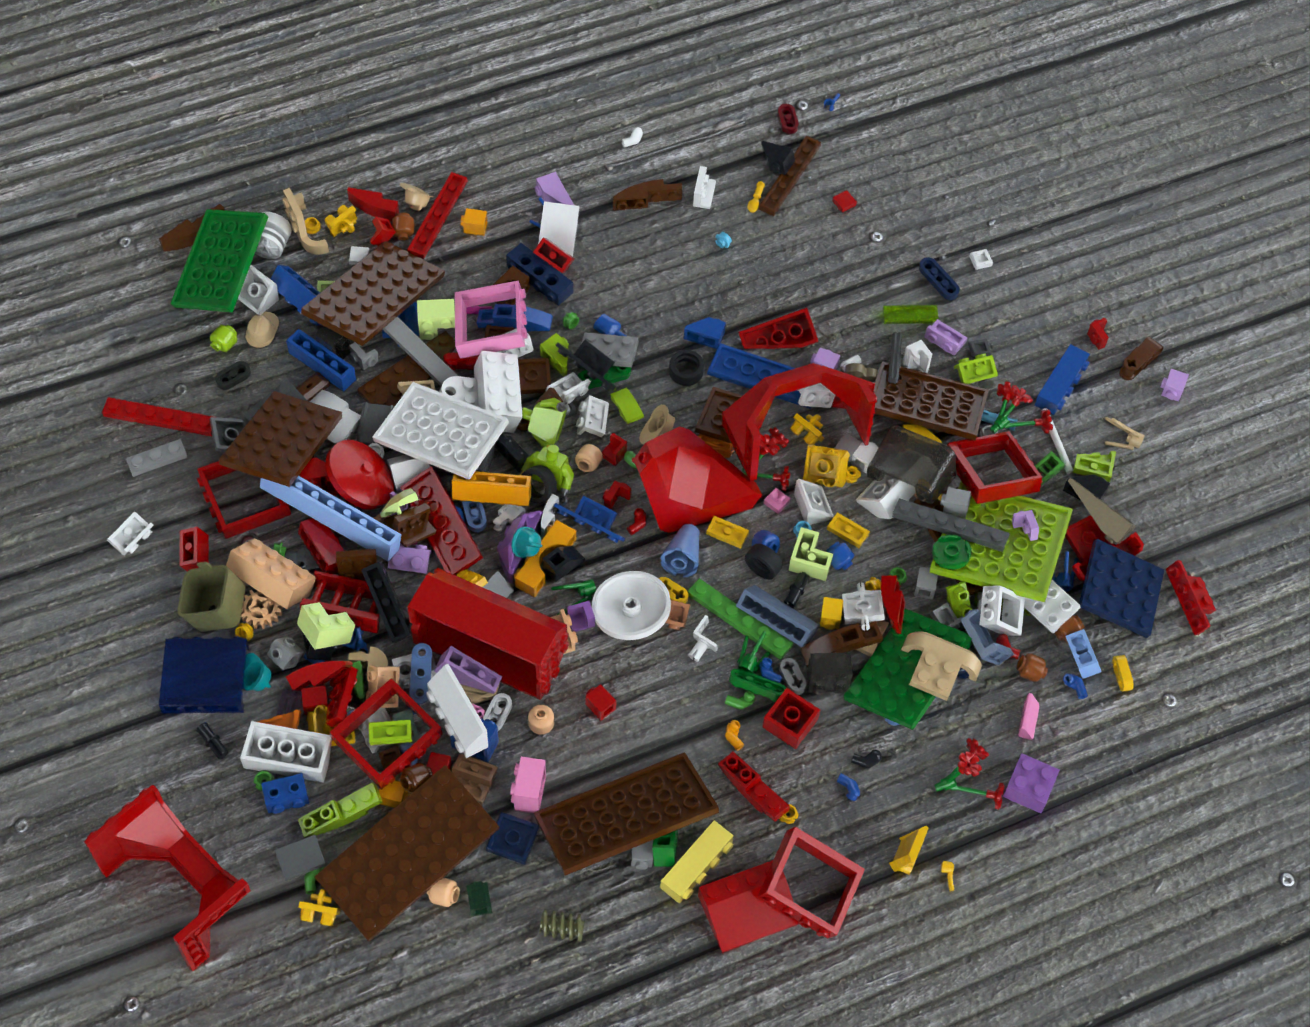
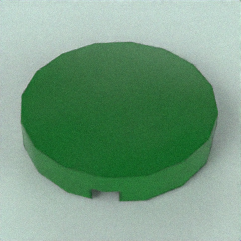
M949 534L941 536L933 544L932 557L939 566L945 569H959L970 561L971 546L967 540L964 541L958 535Z

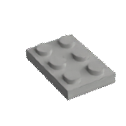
M584 333L582 343L585 339L615 362L613 366L632 368L639 343L638 337Z

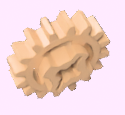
M250 590L249 596L244 595L245 601H243L241 614L242 621H246L249 625L253 624L254 629H257L259 625L262 630L265 629L267 624L272 627V621H279L278 616H282L281 609H283L281 605L258 590L255 593Z

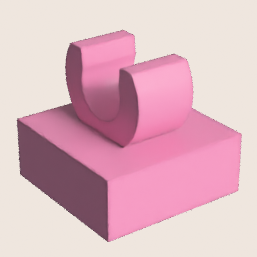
M775 488L764 499L763 504L779 514L790 503L791 498Z

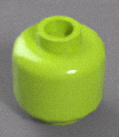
M230 325L218 326L210 334L211 347L215 351H229L237 343V332Z

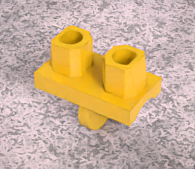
M342 205L337 210L338 217L335 218L333 215H328L325 218V224L329 228L331 236L335 237L340 232L348 231L353 233L355 231L353 225L357 223V216L354 206L348 208Z
M796 413L793 417L795 421L791 425L790 430L799 436L805 429L808 433L803 440L808 445H814L817 441L822 442L825 439L822 436L823 433L815 428V426L819 429L823 427V424L819 422L821 416L819 414L814 416L808 414L806 416L807 420H805Z
M321 889L319 895L311 894L310 899L317 901V904L299 901L298 908H302L300 918L302 921L313 922L315 911L322 912L320 924L333 926L336 915H340L341 908L324 905V903L331 904L333 901L332 897L326 896L325 889Z

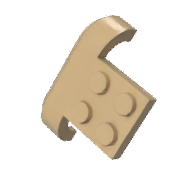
M290 188L283 190L285 198H282V201L286 208V216L290 220L292 228L303 248L315 255L328 253L329 248L325 239L314 241L307 235L301 211L306 209L302 192L293 195Z
M918 631L908 634L901 649L907 653L910 650L923 651L909 685L946 701L960 667L966 670L969 674V679L975 682L982 667L979 658L970 650L927 632Z

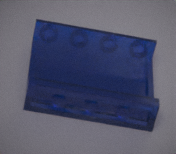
M173 637L172 639H165L159 696L161 712L244 713L243 689L246 653L249 650L247 639L242 637H213L212 639Z

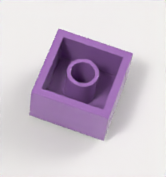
M1021 753L1003 797L1038 813H1042L1060 770Z

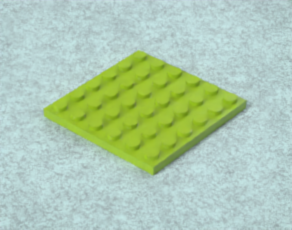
M960 481L958 489L968 491L962 481ZM971 496L968 512L964 519L1010 533L1004 551L1001 552L968 541L971 546V559L967 565L955 570L945 569L939 566L933 559L929 573L979 586H1002L1013 591L1018 596L1045 602L1073 509L1024 496L976 504ZM1033 511L1039 526L1038 540L1030 541L1028 534H1024L1023 527L1013 528L1012 520L1014 513Z

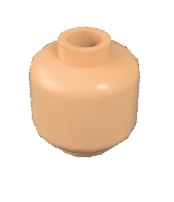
M585 444L577 453L575 463L580 470L593 472L603 459L602 452L594 445Z
M537 705L529 711L528 726L531 731L542 735L549 733L553 729L554 713L551 708L546 705Z
M442 878L427 891V895H429L431 903L449 907L457 902L460 889L454 880Z

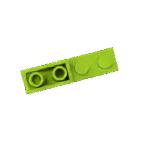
M372 782L337 802L332 800L299 818L298 822L304 838L314 834L317 836L367 815L369 809L383 801L377 785Z

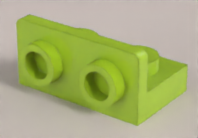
M986 353L975 356L974 360L969 361V358L958 360L959 364L954 366V370L958 369L961 382L965 384L998 376L993 355L986 356Z

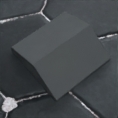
M211 417L210 423L215 450L224 453L248 424L247 419Z

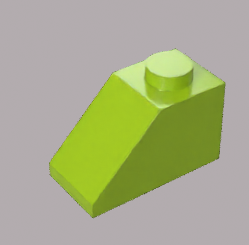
M555 333L540 344V356L549 358V364L565 377L568 371V356L564 357L558 352L559 348L555 345L558 342L569 349V343L564 337H560Z

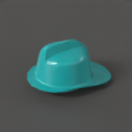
M520 527L516 530L512 539V552L520 558L535 556L543 546L540 535L531 527Z
M248 653L244 655L236 667L237 681L246 691H262L265 687L271 688L269 683L271 670L256 654Z

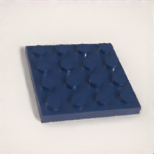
M1096 539L1093 541L1079 601L1080 608L1148 638L1152 632L1164 569Z

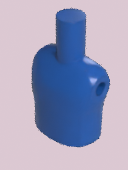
M605 313L594 323L593 328L601 334L626 336L619 331L621 324Z

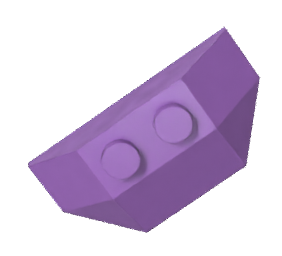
M542 511L525 513L514 519L511 526L508 525L505 530L504 540L498 544L499 561L509 583L513 584L515 580L514 574L518 568H521L525 559L515 556L512 552L513 536L517 529L524 526L531 527L538 533L541 527Z

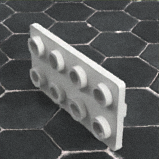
M1052 580L1045 602L1025 598L1024 608L1051 633H1055L1062 624L1080 609V604Z

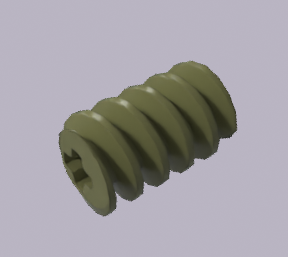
M544 909L539 935L542 930L544 937H548L549 933L552 932V937L556 938L558 933H560L561 939L564 940L568 934L570 941H573L577 935L578 942H581L585 919L582 921L581 914H578L574 920L572 913H569L568 917L565 918L562 911L559 917H556L555 910L548 916L547 909Z

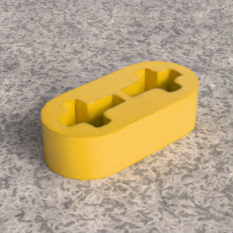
M667 577L658 578L667 585L670 600L687 603L688 592L685 588ZM676 595H683V598L676 599Z
M1114 656L1112 659L1113 669L1120 690L1122 692L1133 690V678L1126 656Z

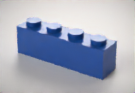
M278 265L270 280L277 284L278 294L284 296L287 303L297 307L299 313H301L302 307L320 294L316 288L289 266ZM312 319L309 320L312 324L316 326L321 325Z
M298 329L286 340L289 354L315 372H319L343 392L356 381L355 369L352 365L302 330Z
M1070 344L1038 394L1034 406L1040 409L1047 408L1052 415H1055L1057 410L1061 411L1066 402L1064 400L1065 397H1070L1073 392V384L1077 385L1082 377L1080 373L1087 370L1090 364L1087 361L1090 354Z

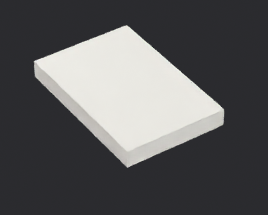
M544 201L538 244L543 237L547 238L573 257L580 206Z

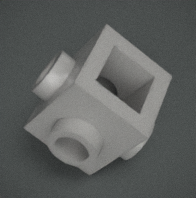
M283 637L277 638L271 643L267 656L272 659L275 665L284 670L295 667L304 651L292 638Z

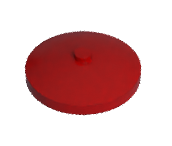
M342 440L336 443L327 453L325 467L328 478L335 490L349 503L362 509L374 510L382 507L390 500V493L394 491L391 471L383 458L371 447L355 440Z

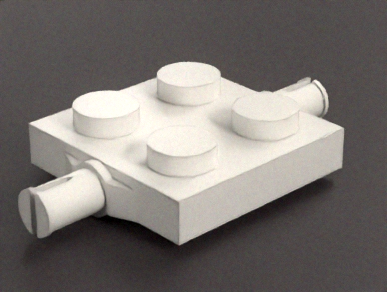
M861 582L862 587L858 583L857 591L842 594L845 625L861 623V628L865 631V625L867 630L870 629L869 622L883 621L885 617L881 590H865V584Z

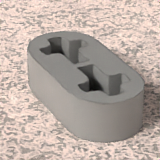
M791 658L782 660L779 672L783 676L782 679L787 688L797 695L802 694L805 691L806 680L797 662ZM785 665L792 667L791 673L788 669H785ZM794 679L797 684H801L800 688H798L797 686H793Z

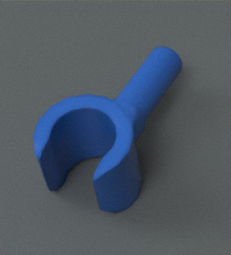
M837 93L833 99H826L824 101V108L827 105H831L829 111H833L834 103L840 97V94Z
M356 627V652L360 649H365L368 654L367 644L362 639L361 628Z

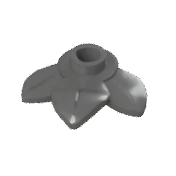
M302 546L297 552L287 550L285 553V558L292 560L302 569L310 572L320 568L306 546Z

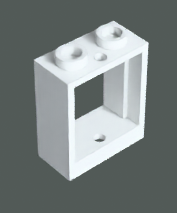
M983 586L980 625L999 634L1021 636L1025 597L1018 596L1013 591L1002 586ZM1002 598H1003L1004 600H1003L1002 621H1000L1001 602H1002Z

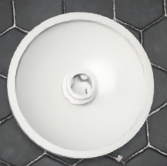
M627 571L611 576L598 587L592 599V610L595 615L596 624L604 633L617 639L636 640L655 633L664 625L670 614L671 600L667 587L657 577L646 572Z

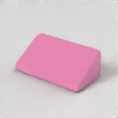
M1031 693L1027 695L1024 702L1018 735L1019 737L1033 740L1040 706Z

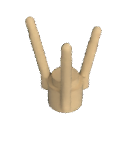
M1105 417L1106 421L1128 433L1126 442H1129L1128 444L1106 441L1105 445L1127 448L1132 451L1134 447L1140 448L1145 435L1134 431L1114 418Z

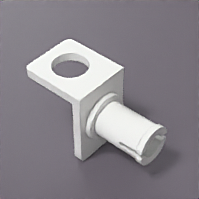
M706 615L693 632L697 643L688 654L692 660L695 658L694 661L699 662L706 649H711L714 652L718 650L716 643L701 635L709 623L708 616Z

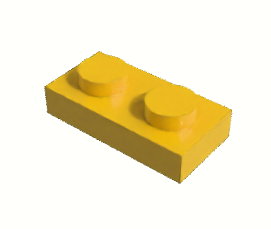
M838 512L827 526L828 531L859 549L870 534L869 530Z
M714 516L706 530V535L741 549L749 535V530Z
M468 569L462 570L457 574L458 577L481 587L488 583L484 576Z

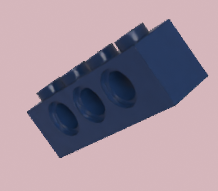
M520 243L506 255L508 269L514 266L529 276V283L536 291L543 293L549 301L559 306L573 294V282L533 253L523 243Z

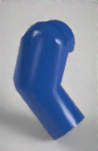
M1070 673L1063 676L1064 684L1076 690L1078 699L1088 697L1084 682L1080 677Z
M841 773L836 782L848 789L849 792L846 797L849 800L856 801L857 797L860 796L857 782Z

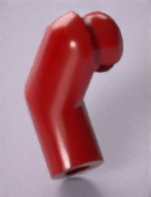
M642 508L635 509L634 523L627 527V531L631 536L646 526L647 515Z
M1000 634L996 638V643L1011 648L1014 653L1012 658L1018 659L1021 650L1011 647L1008 636Z

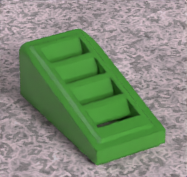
M1052 451L1035 465L1036 469L1045 475L1042 477L1043 482L1041 486L1058 474L1065 465ZM1048 462H1051L1055 468H1052ZM1043 466H1046L1050 472L1048 473Z
M357 661L352 665L358 669L357 683L353 687V691L359 705H361L366 699L361 661Z

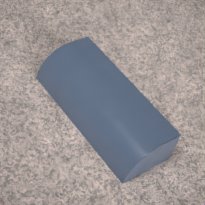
M756 585L744 589L736 605L739 609L801 647L805 646L813 638L820 627L813 620Z

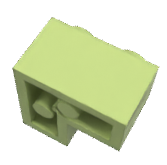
M454 299L417 300L418 326L421 340H432L437 337L438 328H455Z
M801 527L790 559L789 571L795 573L805 572L809 577L826 581L833 554L816 549L820 532Z
M320 602L302 605L297 621L298 626L314 650L350 643L355 624L347 612L328 615Z

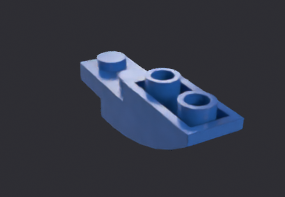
M495 304L494 309L479 310L476 323L478 328H486L487 325L517 328L516 305ZM526 307L524 314L526 315L527 325H524L527 332L550 331L553 316L544 311Z

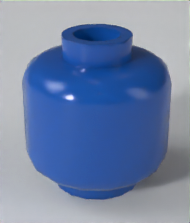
M760 530L754 535L752 546L754 544H763L777 553L780 548V539L776 534L768 530Z
M837 541L826 550L828 553L833 554L831 566L835 570L842 568L845 571L853 565L851 560L855 555L845 542L839 543Z

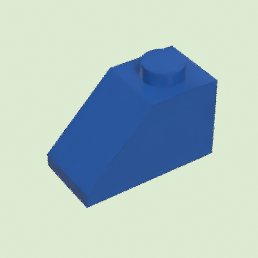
M708 317L689 324L684 328V339L717 349L725 334L726 322Z

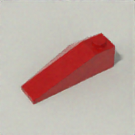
M808 308L738 332L744 350L803 348L819 342Z

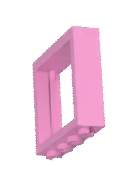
M519 281L455 292V347L460 358L480 355L481 351L498 352L525 347V339L528 336L527 330L524 325H527V319L524 314L526 304L523 298H526L525 289H521ZM516 298L517 332L467 341L466 307Z

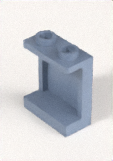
M978 609L968 611L965 617L960 620L969 637L972 638L971 641L981 659L999 665L1012 657L1014 653L1011 648L995 643L988 629L980 625L981 611Z

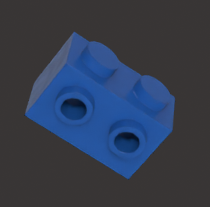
M302 773L261 783L268 813L278 814L285 809L301 808L305 804H309Z

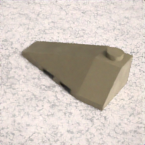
M1072 478L1068 480L1101 531L1106 534L1104 538L1109 542L1120 544L1136 527V525L1120 513L1111 509L1104 501L1098 497L1096 498L1093 493Z

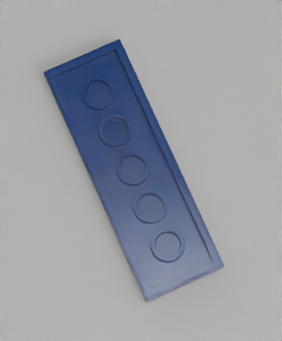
M720 343L708 368L707 375L751 389L765 377L795 368ZM795 390L775 397L799 405L801 393Z

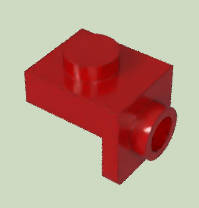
M1106 318L1096 319L1091 322L1087 332L1090 341L1098 350L1105 348L1109 338L1104 331L1107 323Z
M614 481L610 489L607 488L603 494L604 506L612 509L619 496L630 500L632 488L626 483Z

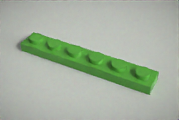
M700 578L687 591L690 598L745 636H748L755 643H757L762 632L766 631L760 646L779 660H782L793 647L791 641L736 607V603Z

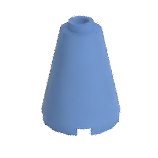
M692 524L683 525L663 551L660 559L661 566L665 571L674 576L677 573L682 574L683 577L693 576L697 572L699 566V529Z

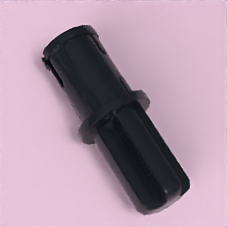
M805 572L799 573L794 584L790 585V591L784 600V603L791 608H795L800 596L804 594V588L810 578Z
M207 722L200 724L196 731L204 739L205 746L210 747L218 759L225 758L228 750L221 743L220 736L213 732Z

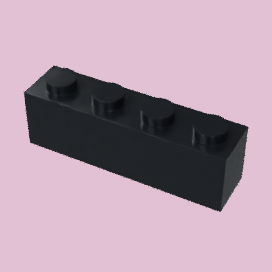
M379 561L361 569L392 643H397L412 636L410 625L383 563Z

